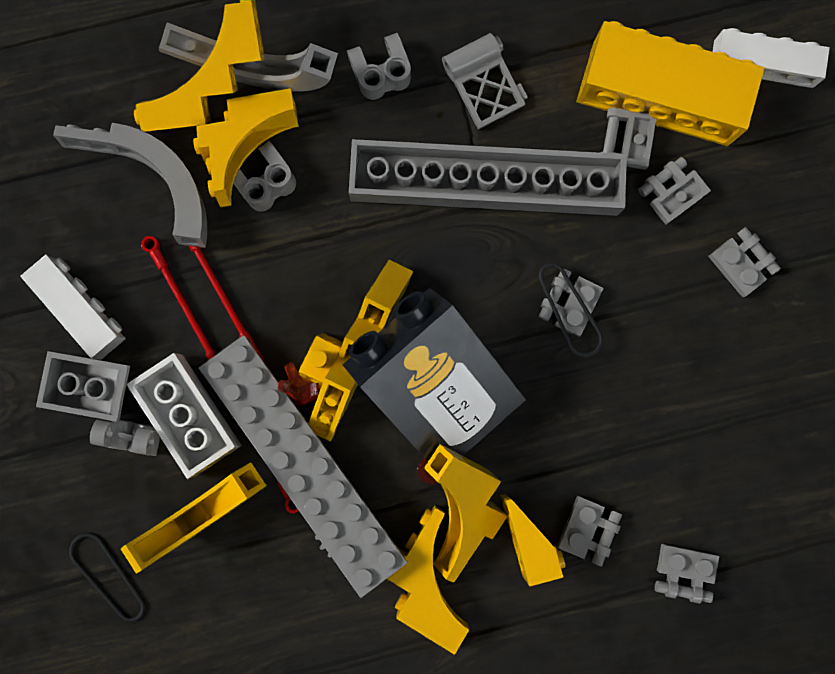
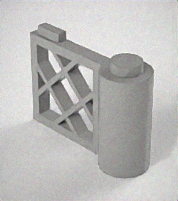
M491 33L442 57L444 68L449 78L454 82L478 130L526 105L524 100L528 98L521 83L515 84L501 56L503 45L498 36L494 37ZM497 66L499 67L503 75L501 84L486 80L489 70ZM484 73V77H483V78L477 77V76H479V75H481V74ZM470 80L481 83L478 96L468 94L463 84ZM484 85L499 89L495 102L480 98ZM502 91L513 94L517 103L510 107L498 104ZM471 100L476 101L474 106H473ZM479 102L493 107L491 117L483 121L480 120L476 112ZM496 109L502 110V111H500V112H498V113L495 114Z

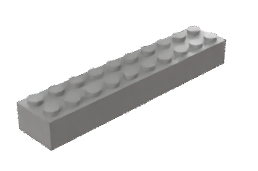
M352 139L349 196L351 201L618 216L625 209L627 154Z

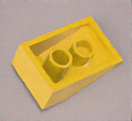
M506 494L500 495L505 514L508 516L507 521L522 576L528 585L534 586L563 578L561 569L565 568V562L561 551H558L556 546H553L509 496Z

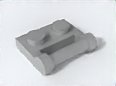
M609 108L607 112V119L609 121L604 150L600 153H614L619 121H625L627 123L621 154H627V167L646 170L649 165L656 119L646 113Z

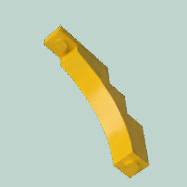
M240 0V3L225 4L223 22L215 46L204 65L187 83L164 97L136 104L134 118L136 124L140 125L141 131L206 125L211 122L207 96L238 91L233 64L265 59L255 0Z
M388 260L365 296L359 315L345 336L337 359L324 378L308 424L316 435L330 442L334 437L340 420L358 385L342 364L350 358L349 350L360 336L370 331L379 333L387 326L406 291L413 274L412 270Z

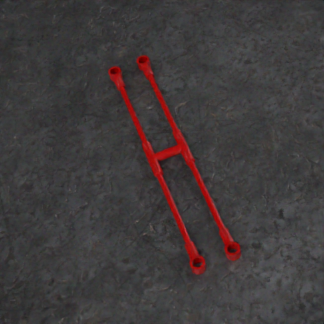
M152 236L145 237L141 242L142 248L151 255L158 270L162 271L204 347L205 355L209 361L217 353L215 350H212L167 268L168 264L160 251V242ZM150 241L155 243L152 249L147 248V244ZM189 246L191 251L196 254L240 334L239 338L243 335L246 336L264 361L249 332L244 329L204 257L201 247ZM277 480L276 484L286 500V510L290 513L298 512V509L290 507L289 502L291 499Z

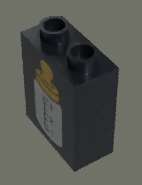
M429 288L424 293L420 291L414 292L401 300L394 311L396 318L379 333L370 331L360 336L349 350L350 358L342 364L360 388L427 461L430 460L440 444L464 456L526 400L455 307Z

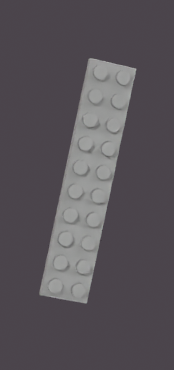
M241 336L199 367L202 374L360 598L408 563L246 336Z

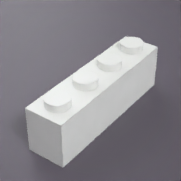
M730 28L723 29L714 40L713 52H724L732 58L751 60L756 65L765 67L762 76L763 80L814 88L826 77L830 47L820 46L816 42H795L787 37L779 39L767 37L763 33H743L739 29Z
M44 255L20 277L89 357L102 360L126 339L120 333L123 330L122 327L113 318H107L103 313L105 310L104 306L96 298L93 297L91 299L85 291L88 289L85 284L77 277L73 278L68 273L70 267L61 258L55 259Z

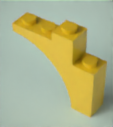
M291 88L227 99L228 111H224L225 121L196 126L197 138L193 139L194 148L197 155H202L208 172L212 175V180H208V189L211 197H216L220 207L231 205L233 183L246 158L259 145L272 136L285 130L299 127Z
M440 444L424 467L442 485L449 506V524L446 538L433 564L446 580L455 582L483 538L486 536L493 539L508 516L493 502L489 501L501 481L487 468Z
M250 462L155 527L124 545L121 551L137 574L237 508L266 487V484Z
M434 505L432 510L427 508L419 523L423 526L418 534L412 533L405 545L408 551L405 552L398 548L408 563L387 579L408 592L407 595L402 593L395 605V608L398 609L396 619L455 655L469 631V626L448 605L436 581L433 568V549L436 534L445 512Z

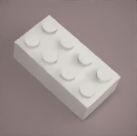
M171 354L126 384L187 479L199 475L242 446L183 355Z

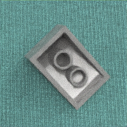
M48 351L36 407L119 422L130 366Z

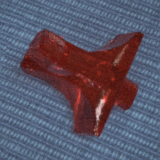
M293 362L287 364L285 370L289 380H280L277 386L278 391L294 398V404L297 408L310 401H316L319 395V384L306 382L299 375Z

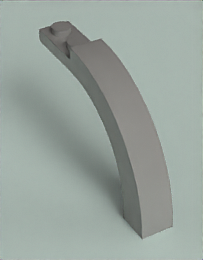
M167 23L159 51L202 67L211 54L216 40ZM310 43L306 50L293 55L264 54L265 59L261 61L233 64L236 82L272 90L289 88L292 91L315 90L325 86L330 81L338 53Z
M112 123L110 132L100 128H94L93 130L82 129L76 125H67L66 127L55 126L53 136L64 148L127 156L155 170L167 182L173 197L175 222L172 235L178 244L206 248L207 217L201 194L184 163L163 142L139 129L117 123Z

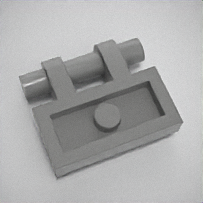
M682 157L675 162L670 161L663 167V171L656 176L651 175L645 180V184L638 188L639 193L643 197H646L651 192L657 196L650 203V206L665 225L711 191L695 170L685 176L682 169L687 166V162ZM670 178L673 179L676 184L666 190L662 184Z
M744 227L737 233L743 240L741 244L738 245L731 238L708 256L742 297L750 294L767 280L760 272L764 267L771 275L781 269L774 261L776 257L764 249L758 242L760 238L756 233L752 234L747 227ZM750 249L759 260L753 263L745 254L746 250Z
M564 269L568 277H570L571 272ZM560 272L558 277H554L551 283L553 287L550 295L566 331L580 337L589 318ZM579 276L574 283V287L591 314L603 288ZM562 292H565L569 296L562 307L557 302ZM544 298L539 318L549 321L551 314L554 312L548 299ZM556 321L554 326L561 329L558 321Z
M577 496L557 547L585 559L588 549L595 551L591 562L602 567L605 557H609L612 550L609 547L614 534H618L621 526L618 524L622 514L611 511L609 519H603L601 516L605 507ZM597 526L605 528L599 543L592 541Z
M661 544L657 571L667 574L666 582L656 581L655 592L664 593L666 597L676 598L677 596L688 598L690 602L699 604L701 601L711 603L713 601V593L703 590V582L715 584L719 556ZM679 577L692 579L690 587L678 585Z

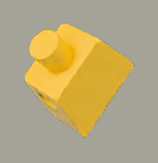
M325 333L317 335L299 369L300 379L321 389L324 378L337 359L343 342Z

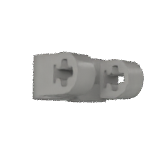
M398 33L384 37L390 58L381 65H367L360 46L347 50L348 58L361 93L367 99H379L385 92L391 90L400 91L407 88L410 84L411 67ZM394 70L404 72L400 77H395L391 73ZM369 79H377L379 81L375 86L366 84Z
M270 141L258 148L269 163L264 174L260 177L247 179L239 169L233 183L248 204L259 212L270 209L275 199L291 194L296 187V179L292 171ZM286 175L282 182L275 183L278 176ZM264 191L260 198L253 199L256 192Z
M97 419L92 426L90 432V443L92 445L128 450L143 455H157L160 436L153 425L135 423L119 419V422Z

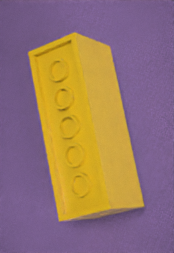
M604 21L592 45L576 102L604 111H608L609 108H619L635 113H646L656 119V126L729 146L748 130L765 67L756 65L751 60L732 58L724 52L714 53L707 51L696 44H683L677 42L672 37H659L650 34V32L644 29L635 30L624 27L623 24L616 21Z

